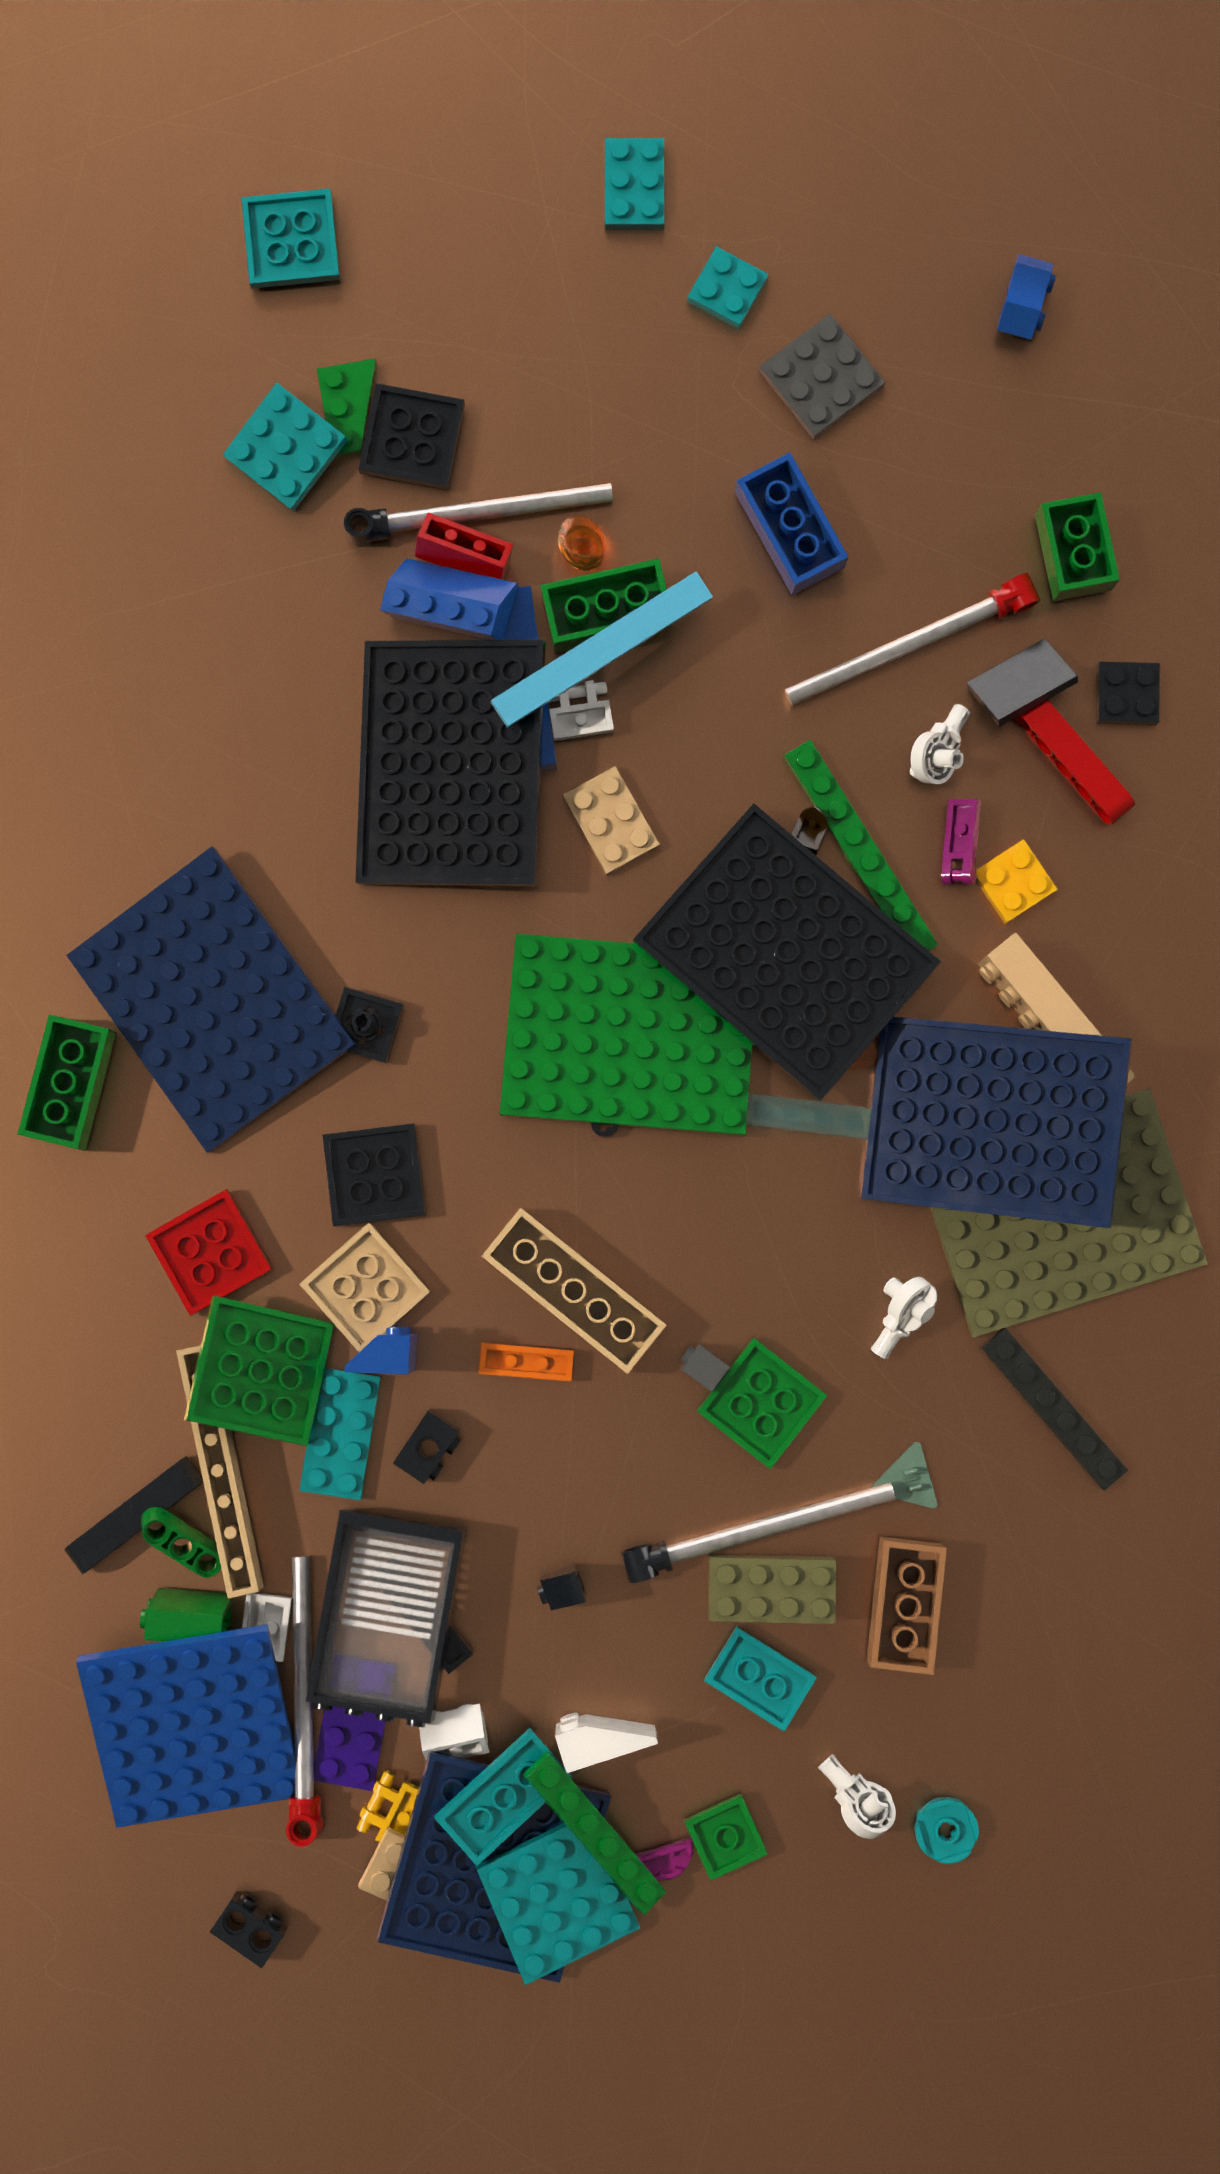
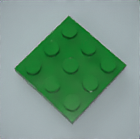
M753 1337L696 1411L771 1469L827 1395Z

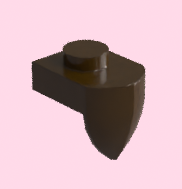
M818 806L805 808L801 812L791 833L793 837L816 856L828 831L826 815Z

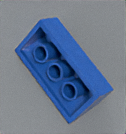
M406 558L388 579L380 610L394 619L485 640H504L519 584Z

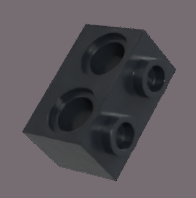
M236 1891L213 1925L210 1933L260 1968H263L288 1927L284 1925V1920L276 1913L271 1911L267 1913L259 1908L258 1902L252 1896L245 1893L241 1895ZM230 1913H241L245 1917V1923H234ZM259 1930L267 1931L271 1935V1941H260L257 1938L256 1932Z

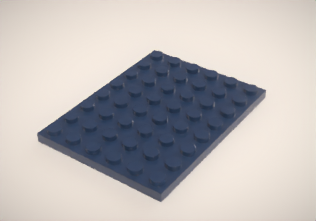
M213 846L66 955L207 1153H211L357 1045Z
M893 1017L880 1032L861 1199L1111 1228L1132 1039Z

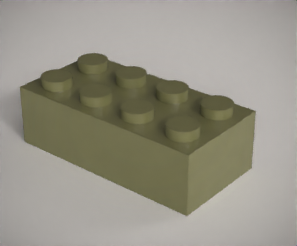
M709 1553V1621L835 1624L836 1559L833 1556Z

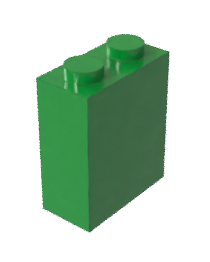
M158 1588L153 1598H149L147 1608L142 1609L140 1628L145 1629L144 1640L164 1642L228 1631L232 1622L233 1598L228 1599L227 1593Z

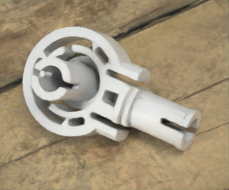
M959 704L954 705L944 723H935L930 732H924L916 739L911 751L910 774L913 778L926 784H942L951 777L954 769H959L962 766L964 758L963 754L958 750L961 745L959 733L971 716L966 707Z
M893 1277L886 1283L883 1291L892 1300L888 1307V1315L883 1318L885 1328L871 1347V1350L881 1358L888 1359L900 1338L909 1337L911 1331L918 1330L922 1324L932 1318L935 1312L934 1306L937 1302V1291L923 1277L912 1278L905 1284L900 1282L898 1278Z
M833 1754L818 1767L837 1788V1794L834 1798L841 1805L842 1817L851 1831L860 1837L875 1839L892 1827L896 1817V1810L892 1796L887 1789L874 1782L866 1781L860 1773L857 1776L854 1774L851 1776Z

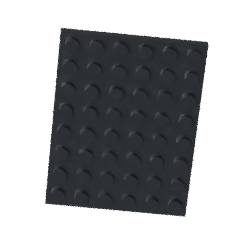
M543 639L365 641L355 883L378 885L537 886L543 706L507 728L491 704V700L545 666L546 642Z
M754 803L633 939L635 944L818 1101L823 1099L941 963L938 958Z

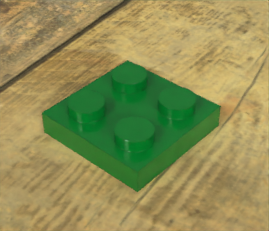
M741 1793L684 1819L710 1881L768 1855Z

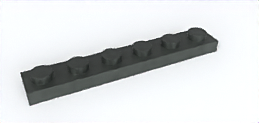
M1006 1328L1000 1330L981 1347L984 1353L1102 1490L1105 1491L1128 1471Z

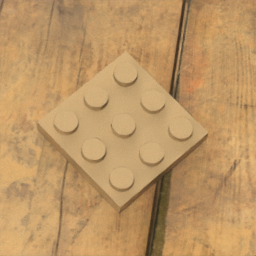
M370 1222L299 1284L358 1352L367 1346L377 1335L385 1333L386 1328L392 1327L431 1292Z

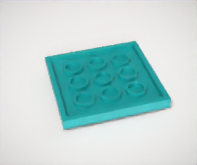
M564 1823L475 1866L525 1985L640 1929L628 1898Z

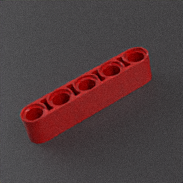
M1048 700L1015 718L1022 729L1105 823L1113 825L1135 806L1134 799Z

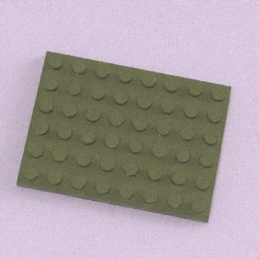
M1150 1088L1126 1096L1111 1228L930 1207L972 1338L1208 1264Z

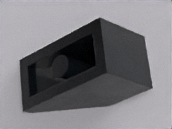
M576 1563L541 1576V1585L537 1586V1590L542 1604L548 1603L551 1610L586 1602L587 1593Z

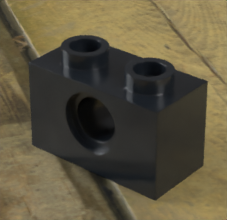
M429 1409L393 1464L425 1484L428 1478L434 1481L444 1466L440 1463V1460L445 1452L451 1455L461 1441L457 1437L461 1429ZM433 1440L437 1444L438 1452L435 1456H426L422 1452L421 1445L423 1441Z

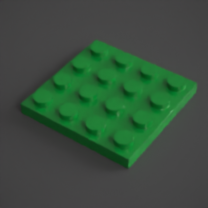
M212 1296L184 1420L300 1446H308L334 1324L219 1296Z

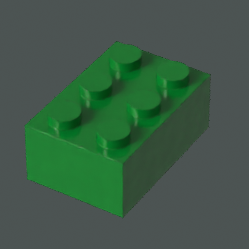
M1101 492L1041 503L1035 514L1053 602L1112 591L1120 578Z

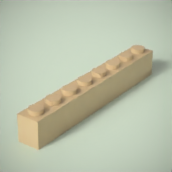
M201 1345L176 1351L187 1404ZM191 1422L227 1598L259 1592L264 1587L232 1431Z

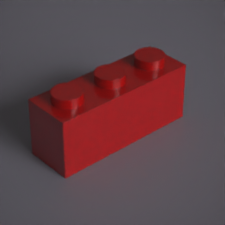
M428 512L417 535L415 557L439 566L503 580L510 565L513 544Z

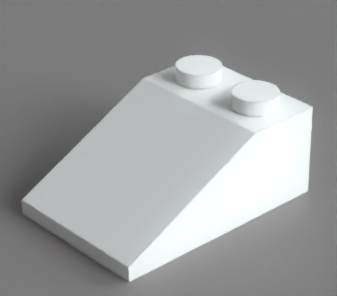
M577 1712L561 1717V1722L556 1724L555 1738L566 1773L658 1744L655 1725L589 1714L579 1716Z

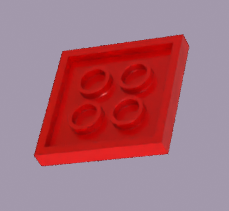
M228 1189L145 1235L190 1316L210 1306L212 1296L224 1298L273 1270Z

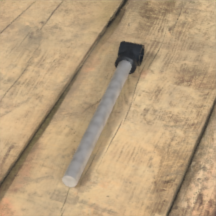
M611 483L391 514H387L386 508L369 511L364 508H354L346 513L344 528L348 540L353 545L364 547L376 540L391 539L390 532L421 528L428 512L456 523L613 502ZM357 523L368 525L362 532H356L352 529Z
M889 1482L666 1546L665 1541L662 1540L659 1541V1545L653 1547L650 1543L635 1546L622 1551L621 1555L629 1583H637L658 1576L661 1570L673 1571L671 1564L891 1502L896 1500L893 1487Z

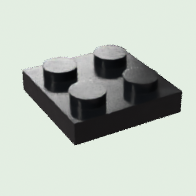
M1099 661L1097 664L1096 724L1157 725L1159 723L1160 663Z

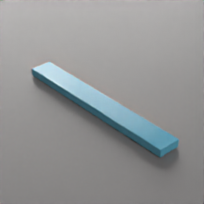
M696 571L493 698L491 704L506 727L509 728L704 605L713 596Z

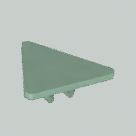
M914 1442L871 1486L875 1487L890 1482L895 1498L898 1500L932 1509L938 1505L923 1450L919 1442Z

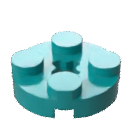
M939 1797L929 1801L917 1811L914 1825L915 1837L921 1850L927 1856L944 1864L957 1863L968 1857L979 1836L978 1823L970 1808L960 1799ZM947 1822L949 1825L955 1826V1829L950 1831L951 1837L945 1838L944 1834H938V1829L942 1828V1823Z

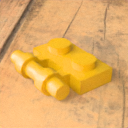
M387 1770L384 1771L380 1780H376L373 1788L374 1793L368 1805L363 1806L359 1814L361 1819L356 1827L357 1830L365 1834L368 1833L372 1824L379 1827L380 1830L375 1839L380 1842L387 1827L406 1835L419 1788L404 1780L399 1791L392 1788L391 1785L396 1775ZM384 1799L393 1802L387 1816L378 1812Z

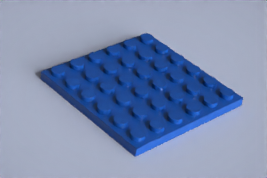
M268 1624L78 1656L76 1664L116 1828L286 1800L290 1796H295V1747Z

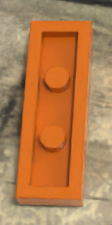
M482 1342L479 1374L571 1382L574 1350Z

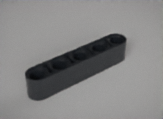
M185 1456L68 1545L64 1551L83 1575L142 1530L141 1517L148 1508L161 1507L168 1510L203 1483L201 1474L190 1459Z

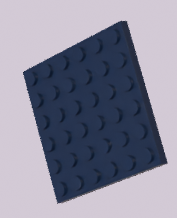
M430 1751L378 1930L377 1942L520 1974L478 1875L476 1865L434 1817L490 1764ZM578 1786L605 1818L611 1795L607 1792ZM545 1802L482 1862L532 1839L563 1822ZM564 1966L540 1979L560 1983Z

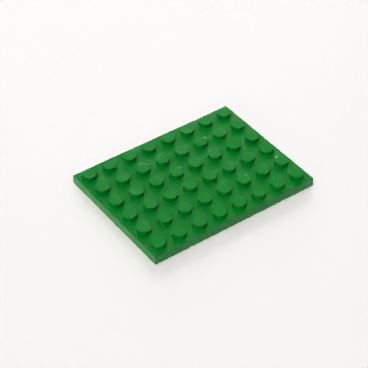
M528 934L515 935L500 1116L745 1136L752 1043L635 943Z

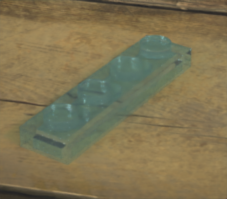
M749 1094L746 1125L868 1139L871 1108Z

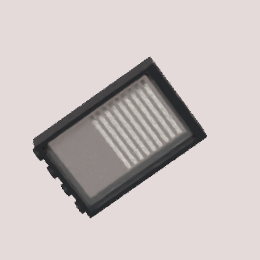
M348 1509L340 1510L308 1685L307 1702H313L314 1708L331 1711L333 1706L345 1708L344 1713L354 1716H363L364 1712L376 1714L375 1719L394 1722L395 1717L407 1719L406 1724L414 1727H425L426 1723L430 1724L435 1719L467 1530Z

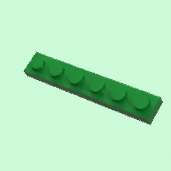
M544 1752L523 1776L636 1909L643 1915H646L667 1891L549 1753Z

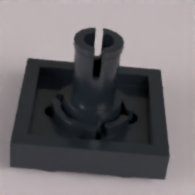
M344 987L336 1016L357 1044L347 1052L386 1064L404 1005ZM383 1026V1027H384V1032H383L382 1034H378V1033L376 1032L377 1027H378V1031L381 1032V1031H382V1028H381V1027ZM359 1036L365 1037V1043H364V1044H358V1043H357V1040H358L359 1042H363V1039L360 1038Z

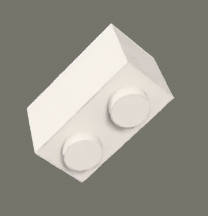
M466 1704L458 1709L444 1712L436 1711L435 1719L430 1724L426 1723L425 1727H419L421 1747L425 1760H427L430 1751L461 1758L490 1753L485 1718L480 1704Z

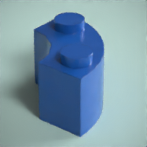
M1018 254L1007 289L1008 293L1000 314L998 331L1032 340L1034 331L1041 330L1046 314L1041 312L1045 293H1051L1056 279V275L1052 274L1053 263Z

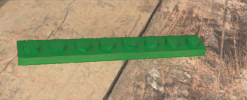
M808 740L785 754L784 759L813 806H818L826 815L828 830L876 907L928 951L937 947L938 943L812 741Z

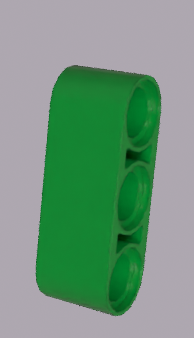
M151 1507L143 1513L141 1517L142 1536L149 1545L201 1577L210 1578L220 1572L221 1564L214 1540L161 1507ZM155 1522L163 1524V1526L157 1530L149 1528V1526ZM179 1539L189 1540L188 1543L182 1546L174 1544ZM205 1555L214 1556L210 1561L200 1560Z

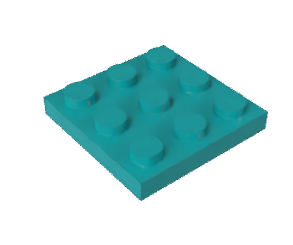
M330 188L241 197L251 289L340 280Z
M276 382L223 453V456L294 512L348 441V438Z

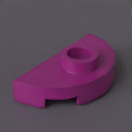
M690 1837L635 1855L656 1880H671L681 1875L690 1863L693 1855L692 1838Z

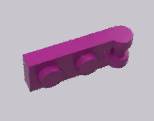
M948 799L941 873L944 885H954L955 882H963V884L969 885L976 882L977 873L975 865L981 801L978 799ZM956 861H963L962 869H955Z

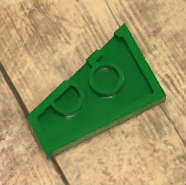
M376 358L317 368L325 420L348 438V441L334 459L362 454L369 403L373 390V377L376 371Z

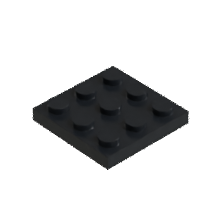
M376 383L358 469L359 473L448 490L465 400Z
M414 1123L322 1135L333 1227L426 1215Z

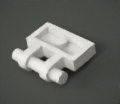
M593 680L584 681L585 685L574 686L550 701H560L561 705L559 708L549 709L554 741L614 732L609 700L597 702L596 695L608 693L606 681L594 683ZM587 697L588 703L570 706L569 699Z

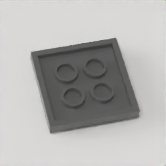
M828 314L759 366V372L813 440L881 390L885 385V381L831 314Z

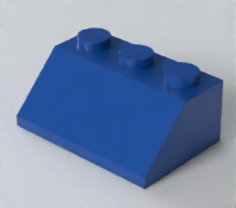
M392 1326L386 1328L385 1333L377 1335L345 1365V1372L410 1374L416 1371L418 1333H410L411 1327Z

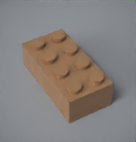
M880 1536L867 1651V1663L871 1668L934 1675L947 1548L942 1543Z

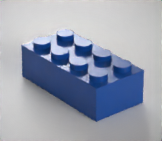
M790 452L736 481L735 494L792 596L845 568L848 555Z

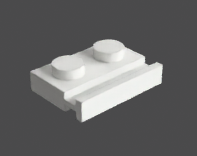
M264 1593L247 1594L242 1628L268 1624L275 1660L283 1662L286 1655L293 1597Z

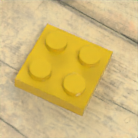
M1024 839L976 870V882L1005 924L1058 890Z

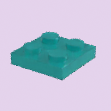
M716 246L690 291L687 302L740 329L765 285L768 274Z

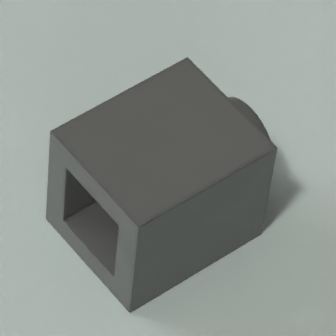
M700 1344L696 1348L690 1345L680 1359L684 1363L681 1370L711 1392L730 1368V1366Z

